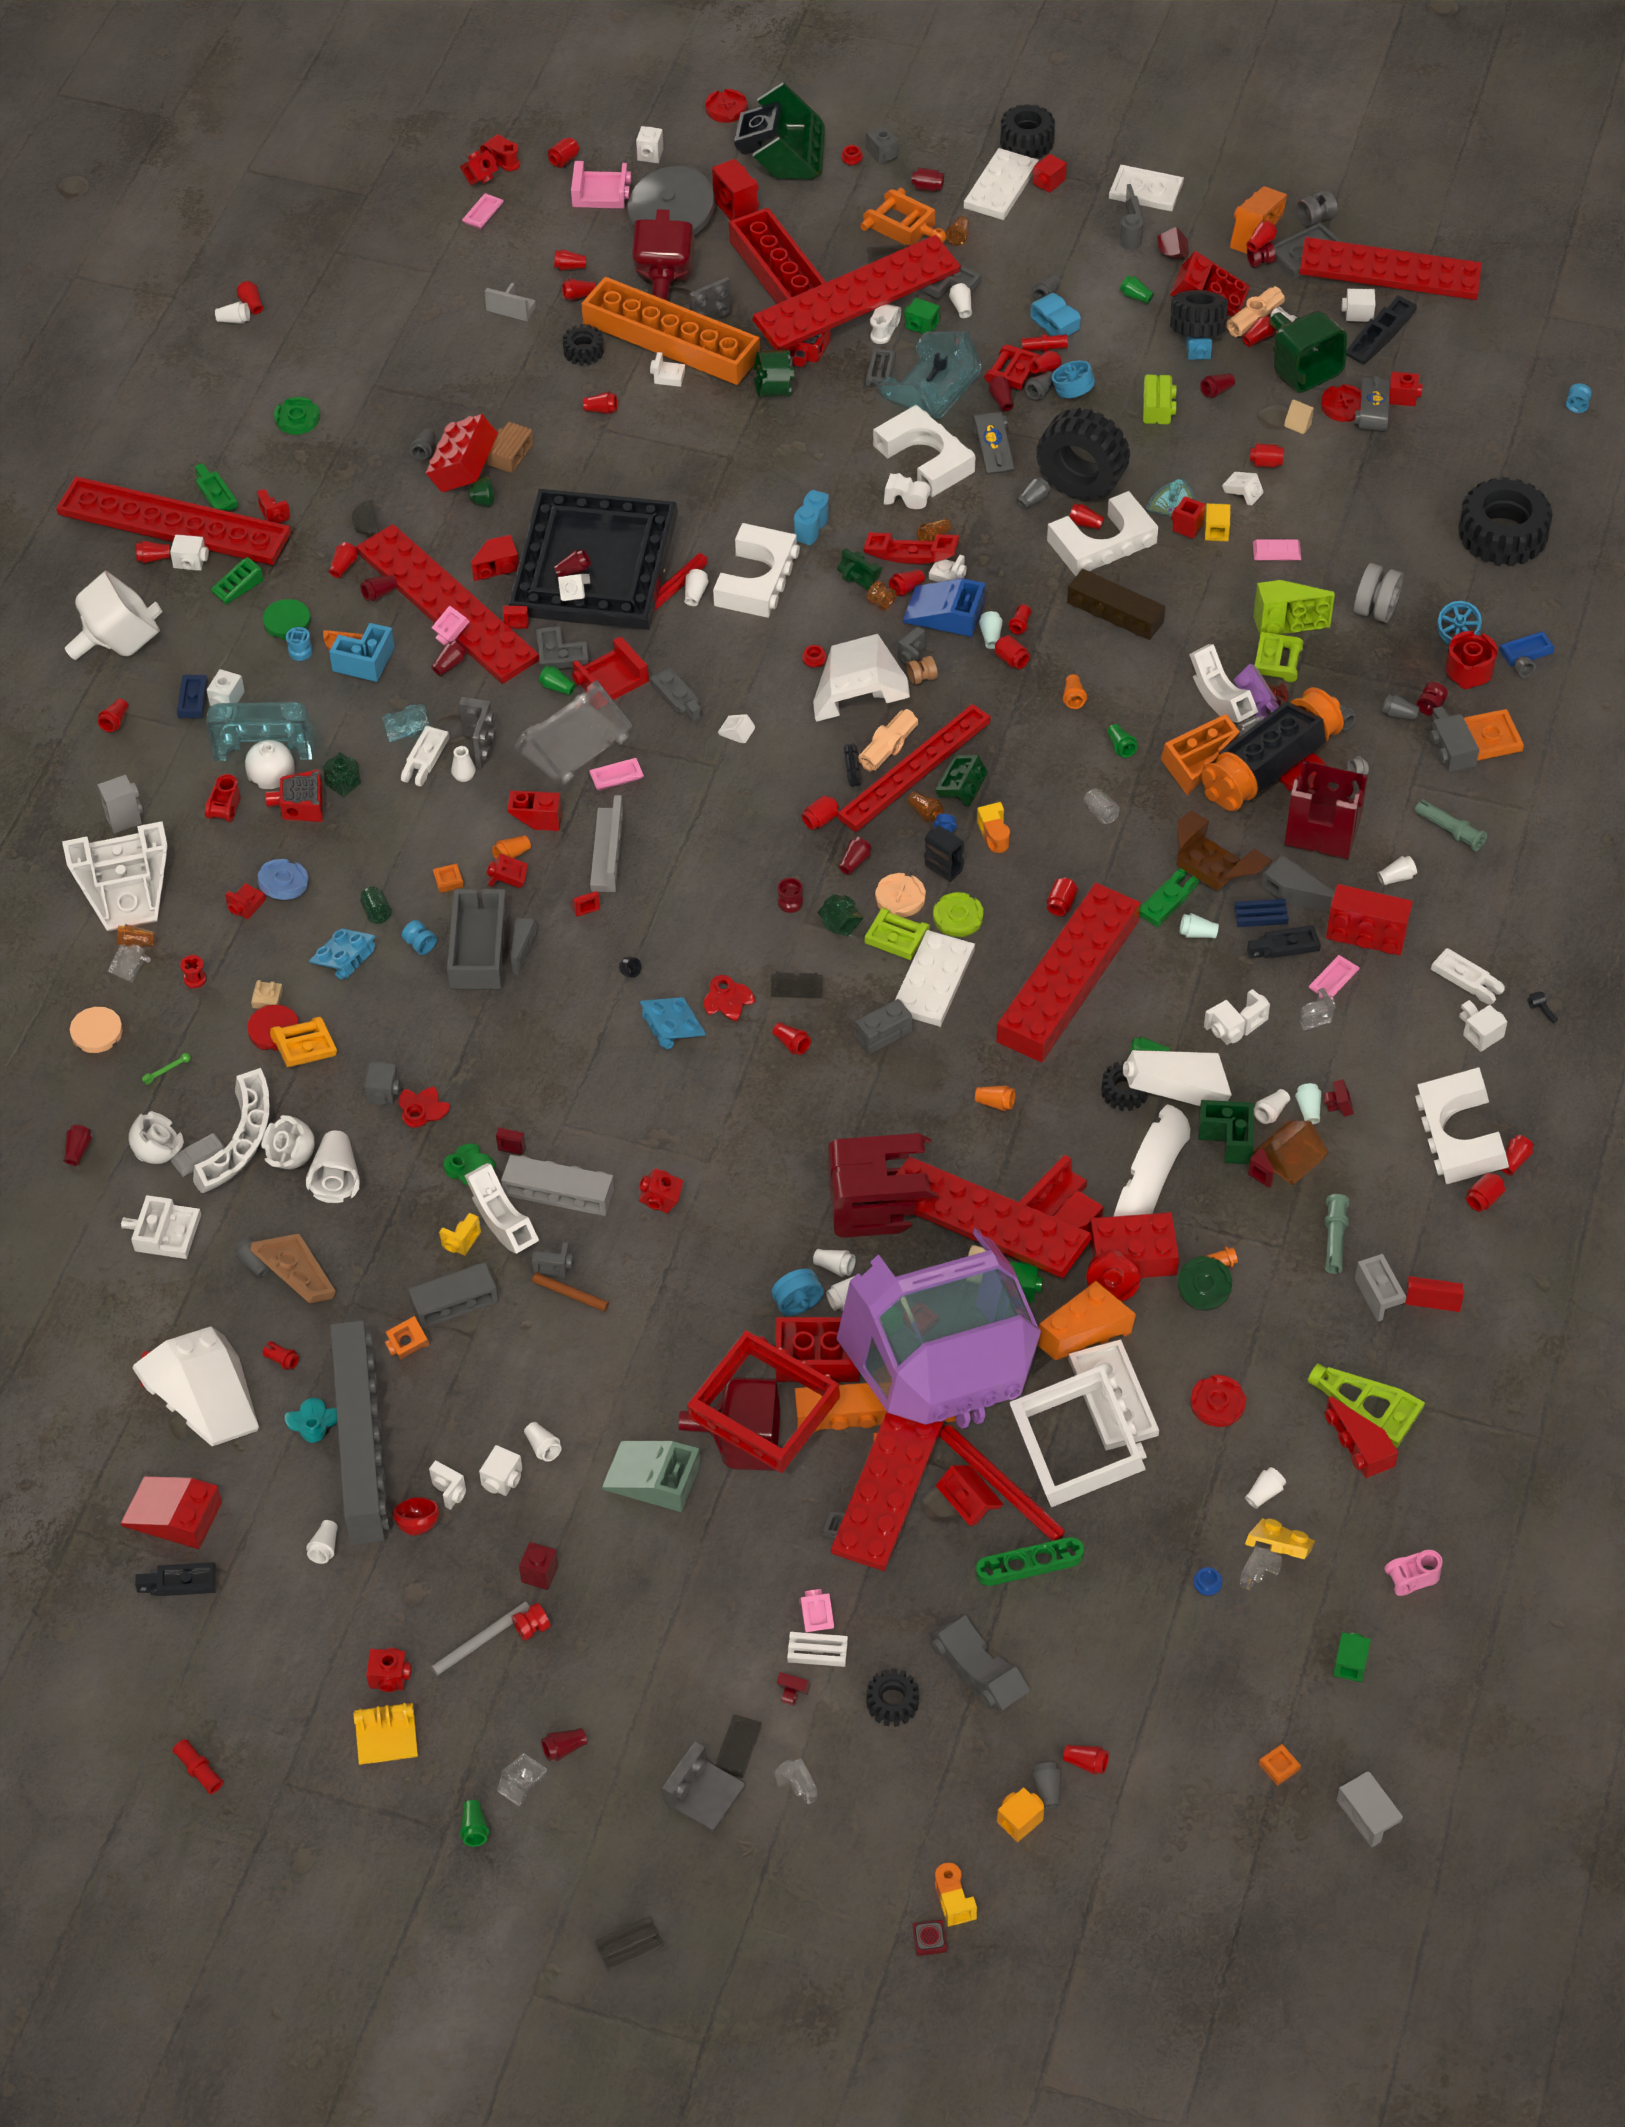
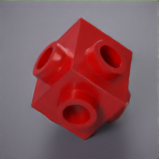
M479 150L467 156L469 161L459 166L470 186L480 180L482 183L489 181L494 177L492 173L498 170L496 160L488 150L481 154Z
M654 1168L648 1176L644 1175L638 1187V1190L641 1191L639 1202L646 1204L651 1209L668 1213L678 1203L684 1180L670 1175L667 1171Z
M392 1647L384 1650L370 1649L366 1673L369 1688L380 1689L384 1692L404 1691L405 1680H410L412 1664L407 1662L405 1651Z

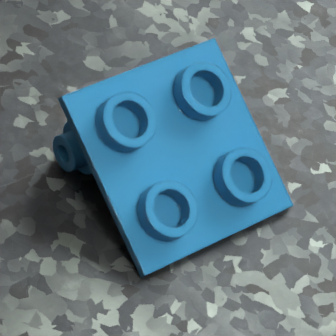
M341 928L333 934L332 938L323 947L316 951V954L309 962L335 968L337 970L335 975L338 979H347L374 952L375 943L372 940L375 938V935Z
M684 997L640 1001L643 1007L642 1017L649 1024L653 1035L658 1036L657 1039L661 1047H665V1049L672 1048L675 1038L706 1035Z

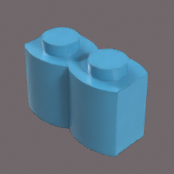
M1050 293L1031 304V318L1037 325L1045 328L1050 336L1064 334L1069 336L1080 329L1081 317L1079 312L1066 305L1064 299L1057 294Z
M811 490L805 496L804 505L796 511L794 516L796 541L807 545L813 544L818 539L819 529L823 528L829 519V495L816 490Z

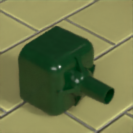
M1314 311L1301 318H1296L1293 322L1281 312L1273 314L1270 318V325L1277 331L1275 346L1273 347L1275 371L1298 393L1306 392L1338 376L1343 371L1346 364L1347 333L1326 313Z

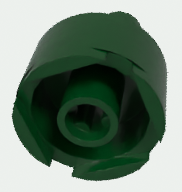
M768 350L755 353L754 370H756L757 377L754 378L757 396H791L790 380H794V367L789 366V350Z

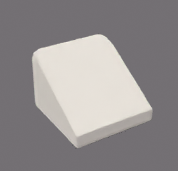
M747 714L731 715L727 717L718 733L731 740L746 743L754 731L755 725Z

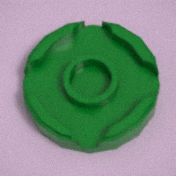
M305 397L288 398L285 400V403L276 406L274 411L275 424L279 430L287 434L307 433L313 430L319 423V408L317 404L312 403V400Z
M284 599L272 603L264 611L262 617L265 631L274 638L277 636L283 640H286V634L290 629L295 627L307 629L311 623L310 612L307 606L293 599Z

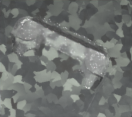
M597 680L587 687V692L576 696L573 702L543 723H538L534 727L530 726L523 731L514 744L521 755L555 783H567L575 776L574 772L614 743L620 745L630 737L628 732L633 725Z

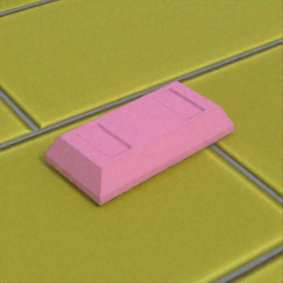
M485 193L462 221L469 226L481 230L500 208L504 200Z
M1255 540L1253 541L1254 560H1301L1300 541Z
M637 758L589 770L595 787L599 791L640 780L644 777Z
M1338 955L1309 985V989L1330 1001L1355 975L1360 967Z

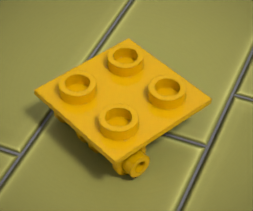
M413 1703L385 1705V1707L377 1706V1708L354 1711L359 1765L418 1757Z

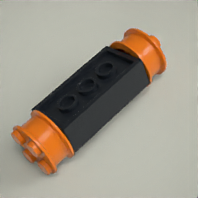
M1314 687L1308 688L1303 693L1302 698H1296L1291 702L1286 701L1219 752L1216 763H1209L1203 767L1201 776L1206 789V797L1228 811H1237L1241 808L1244 800L1253 799L1263 789L1320 746L1324 745L1330 735H1336L1342 731L1344 720L1339 701L1323 690Z

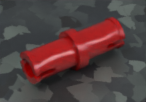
M1042 334V337L1022 338V349L1027 351L1043 350V352H1046L1050 349H1068L1067 334L1055 336Z
M183 1739L175 1745L172 1752L188 1768L187 1773L191 1777H195L207 1790L208 1794H213L222 1787L224 1781L209 1766V1760L205 1756H200L187 1739Z

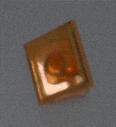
M1288 1121L1253 1151L1254 1155L1260 1148H1263L1274 1172L1292 1186L1328 1155V1150L1311 1121Z

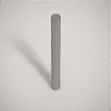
M525 1601L432 1665L431 1669L436 1676L440 1675L513 1624L511 1616L518 1612H528L529 1604Z

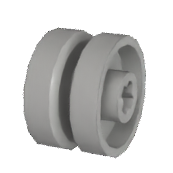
M1369 563L1358 588L1354 613L1366 617L1373 611L1375 620L1385 623L1389 622L1400 596L1404 573L1391 569L1384 576L1383 566Z

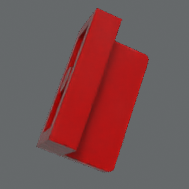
M1409 1276L1405 1305L1460 1312L1464 1297L1463 1283Z
M952 1465L936 1484L939 1491L969 1526L977 1525L989 1509H1000L1004 1505L970 1465Z

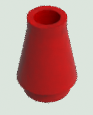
M1270 221L1258 223L1251 238L1246 243L1247 248L1251 252H1257L1261 247L1274 240L1277 233L1275 225Z
M561 249V251L555 250L554 268H558L559 271L585 269V255Z
M568 279V281H563L562 283L564 299H569V301L587 297L595 289L596 284L595 282Z
M245 281L238 285L237 297L243 303L248 304L252 314L257 315L261 313L264 307L261 303L257 286L251 281Z
M1259 317L1248 332L1242 336L1246 346L1251 347L1273 336L1275 329L1270 325L1269 317Z
M1046 351L1035 360L1030 361L1029 369L1034 374L1047 371L1053 373L1061 366V357L1056 352Z
M609 391L591 397H584V411L605 414L617 412L618 399L616 393L611 394Z
M1075 503L1069 516L1076 526L1097 530L1101 529L1105 518L1082 503L1080 505Z
M141 540V543L135 544L136 562L145 564L162 559H170L169 544L164 545Z
M342 542L341 545L336 547L331 567L328 570L330 575L335 578H341L343 573L357 560L358 550L355 546Z
M920 569L897 573L889 579V588L895 596H905L915 586L923 583L925 576Z
M119 698L101 711L98 715L99 727L106 732L118 730L129 708L128 703Z
M782 1022L776 1024L773 1028V1036L778 1038L792 1054L802 1055L810 1047L811 1039L806 1031L787 1026Z
M1516 1135L1509 1140L1505 1152L1509 1167L1501 1169L1503 1173L1510 1176L1514 1175L1515 1171L1533 1154L1532 1149L1534 1145L1528 1138Z
M1067 1744L1063 1754V1761L1093 1775H1097V1773L1104 1774L1109 1761V1752L1103 1750L1102 1746H1073Z

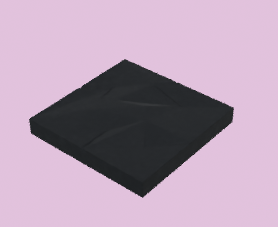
M539 489L508 606H527L530 618L650 630L678 515L676 502ZM575 549L578 551L584 549L590 558L591 566L587 568V571L573 575L589 574L590 584H584L585 598L562 601L558 575L554 566Z

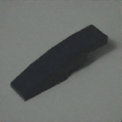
M1397 295L1388 308L1383 307L1374 320L1370 319L1346 350V355L1363 364L1368 362L1399 332L1417 310V305Z

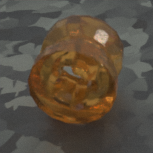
M876 581L867 593V601L872 604L876 603L878 608L883 611L890 608L896 598V591L892 588H886L885 583L882 581Z

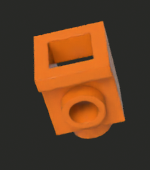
M415 1316L386 1331L389 1340L385 1341V1344L391 1355L398 1354L400 1360L430 1345ZM405 1337H409L411 1339V1343L405 1346L402 1345V1339Z

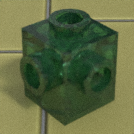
M341 752L329 759L323 766L326 786L342 797H345L361 783L358 763L352 757L348 758Z
M832 894L825 900L824 905L817 912L823 919V925L828 930L848 937L864 919L856 909L854 900L846 895Z

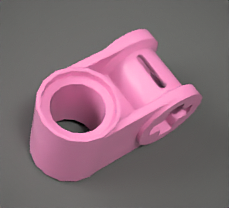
M1424 1550L1407 1557L1394 1559L1385 1566L1384 1570L1387 1575L1391 1576L1395 1584L1394 1591L1396 1595L1403 1596L1415 1590L1436 1584L1440 1580L1443 1561L1440 1554L1436 1551ZM1423 1566H1431L1434 1569L1427 1570L1423 1568Z

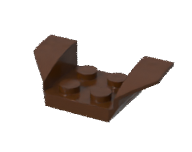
M1192 810L1177 821L1179 850L1176 865L1215 890L1220 889L1235 877L1258 874L1272 862V859L1256 849H1253L1240 859L1235 854L1220 847L1214 841H1210L1205 837L1209 821Z

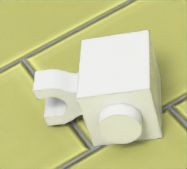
M1470 1000L1461 1005L1464 1011L1460 1013L1459 1017L1466 1022L1463 1035L1480 1052L1504 1037L1508 1021L1501 1012L1496 1011L1491 1005L1478 1011Z

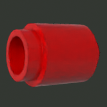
M571 137L563 138L548 150L550 163L559 168L563 167L577 156L579 145Z
M1256 443L1255 448H1250V462H1254V467L1276 468L1277 466H1282L1284 447H1278L1276 444Z
M1010 635L997 640L995 655L1012 668L1022 669L1027 665L1030 660V654L1026 647Z
M823 795L804 809V813L801 814L802 821L810 830L820 829L838 816L837 809H839V806L834 798Z
M1069 878L1055 880L1046 901L1047 910L1051 914L1064 916L1070 911L1078 893V887L1073 880Z
M1484 1174L1468 1190V1195L1466 1196L1468 1205L1477 1212L1489 1209L1505 1193L1504 1181L1496 1174Z

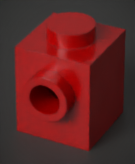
M1048 154L1043 160L1035 164L1032 171L1033 184L1051 193L1066 180L1067 162Z
M1391 372L1389 404L1415 407L1417 397L1421 398L1423 384L1419 383V374Z
M1184 496L1172 512V531L1194 539L1204 524L1206 504Z

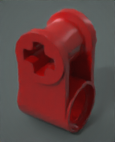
M496 134L480 146V153L488 150L494 156L496 165L503 170L515 171L520 167V160L517 158L518 145L505 139L503 136Z
M224 774L217 778L205 806V817L207 819L216 817L225 819L226 822L230 823L233 821L237 806L241 800L238 782L234 775Z

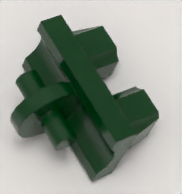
M847 548L843 549L841 552L842 559L837 567V570L842 573V579L848 583L854 581L868 591L873 589L875 580L880 577L882 567L877 563L870 564L865 561L864 555L858 551L853 553Z

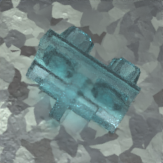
M412 704L396 714H386L382 719L389 742L408 735L410 738L416 737V732L424 730L426 726L430 727L423 704Z

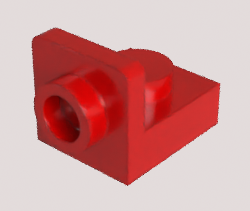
M266 489L257 491L259 509L266 521L281 523L290 519L289 505L286 500L276 503L274 497H270Z
M500 853L495 862L491 861L486 871V875L489 876L487 885L493 887L495 882L499 880L521 888L525 882L528 864Z
M246 883L235 894L230 891L225 894L228 910L232 914L240 915L246 919H249L266 901V895L262 891Z

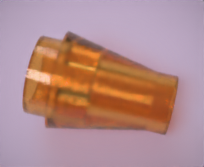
M958 217L947 229V240L952 245L958 246L966 242L969 225L967 217Z
M943 518L938 521L922 524L917 530V538L919 541H934L936 534L945 535L951 530V523L948 519Z
M913 792L908 797V804L926 822L933 823L936 821L937 815L944 813V807L937 799L921 795L918 792Z
M126 923L125 926L118 925L117 946H123V949L144 946L153 947L154 931H148Z

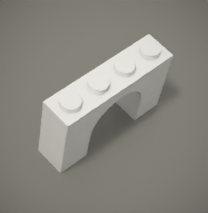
M917 405L873 429V446L887 458L913 445H928L940 452L937 457L917 469V481L925 482L930 486L931 497L975 472L976 457L973 451L967 449L960 443L957 437L952 436L941 424H938L926 411H923Z
M1129 491L1110 498L1108 502V517L1120 530V533L1115 537L1102 540L1090 538L1079 530L1069 516L1048 524L1047 541L1075 576L1082 569L1090 572L1093 569L1110 564L1117 559L1129 556L1134 552L1151 547L1157 543V524Z
M742 523L735 539L736 556L764 562L772 569L767 574L757 578H743L720 573L713 589L714 606L769 618L772 609L777 607L779 592L784 591L786 575L791 574L792 561L797 559L800 546L797 545L796 534Z
M1479 1067L1418 1084L1420 1095L1415 1096L1419 1111L1425 1110L1426 1116L1421 1117L1425 1132L1431 1131L1432 1138L1428 1139L1432 1154H1438L1439 1159L1434 1160L1438 1176L1444 1175L1446 1184L1509 1167L1499 1132L1470 1140H1459L1450 1137L1443 1131L1447 1120L1455 1113L1489 1103Z

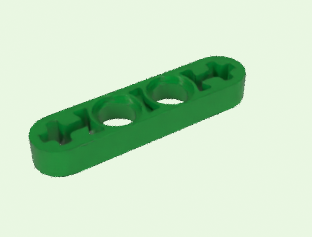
M1068 1537L987 1556L977 1562L976 1579L982 1585L994 1586L1074 1567L1083 1560L1084 1545L1077 1538ZM1067 1548H1071L1073 1552H1076L1075 1555L1071 1556L1069 1552H1066ZM1056 1550L1058 1551V1556L1060 1555V1560H1057ZM1040 1553H1046L1050 1555L1052 1560L1047 1564H1042L1036 1560V1556ZM1017 1559L1023 1562L1024 1567L1020 1570H1012L1008 1563ZM1001 1563H1003V1571H1004V1573H1001V1572H1002V1568H1000V1564H1001ZM989 1567L993 1571V1575H988L987 1572H984V1568Z

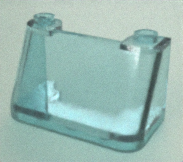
M968 331L925 332L916 345L920 361L900 383L894 377H885L878 384L882 396L907 409L917 405L923 411H926L932 419L943 417L981 372V361ZM939 352V359H944L948 356L946 369L938 371L932 381L927 382L926 378L933 368L934 355Z
M299 702L218 703L208 709L206 723L214 761H227V754L231 750L240 751L241 742H260L264 740L288 741V749H296L299 752L300 760L313 758L314 724L306 707Z

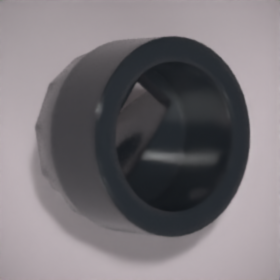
M624 957L619 963V970L626 977H637L641 971V962L635 957Z

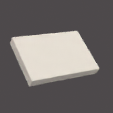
M1120 165L1109 192V199L1126 202L1127 184H1131L1134 195L1138 197L1139 205L1173 211L1183 185L1184 177Z

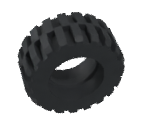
M1074 408L1071 411L1065 410L1053 418L1039 440L1036 458L1038 465H1041V473L1043 476H1047V481L1051 486L1054 484L1057 487L1056 490L1061 493L1065 492L1072 498L1079 497L1080 500H1088L1090 497L1093 500L1106 496L1117 485L1129 464V444L1127 439L1123 438V431L1120 427L1117 428L1115 426V422L1112 419L1108 420L1104 417V414L1100 412L1094 413L1091 409L1086 408L1082 411L1081 408ZM1070 446H1077L1086 450L1097 463L1088 462L1080 458L1073 452Z
M1503 477L1502 480L1493 478L1488 480L1487 483L1483 481L1477 487H1473L1463 500L1458 527L1459 537L1462 540V544L1467 550L1470 549V553L1476 558L1478 556L1481 557V560L1486 563L1490 561L1498 566H1501V564L1514 566L1516 563H1526L1529 559L1532 560L1537 557L1546 547L1553 516L1551 504L1539 489L1536 490L1535 486L1530 483H1523V480L1516 479L1515 481L1510 480L1508 477ZM1507 518L1516 521L1519 525H1502L1491 519Z

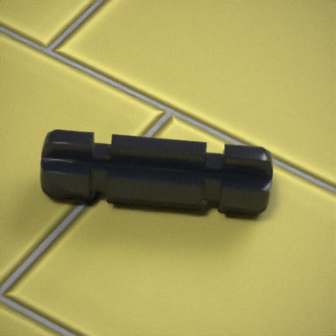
M854 743L846 744L844 746L848 783L852 787L855 785L859 786L862 780L857 745Z

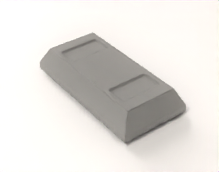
M212 1133L179 1151L170 1161L180 1175L184 1177L194 1171V1165L211 1158L226 1147L216 1133Z

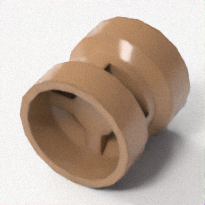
M932 656L923 657L918 662L912 660L906 664L907 673L913 685L920 684L925 679L930 681L938 677L937 667Z

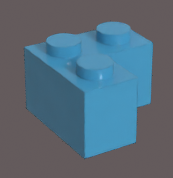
M369 623L361 640L338 635L329 651L332 671L378 682L395 648L392 628Z

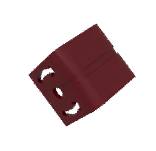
M1303 761L1301 776L1294 780L1284 845L1311 852L1317 851L1320 854L1349 860L1363 812L1369 775ZM1312 772L1317 773L1313 781L1314 789H1317L1316 791L1310 789L1308 777ZM1353 781H1356L1359 791L1356 793L1355 799H1350L1349 797L1354 791ZM1328 783H1336L1339 787L1331 788Z
M920 1133L844 1138L836 1139L829 1143L828 1176L835 1235L847 1238L900 1234L912 1226V1221L904 1222L903 1214L904 1216H909L915 1212V1201L886 1203L884 1201L938 1197V1193L930 1190L927 1174L896 1175L901 1167L887 1168L886 1160L909 1159V1154L925 1153L924 1143H931L930 1138ZM867 1202H876V1203H877V1204H872V1205H865Z

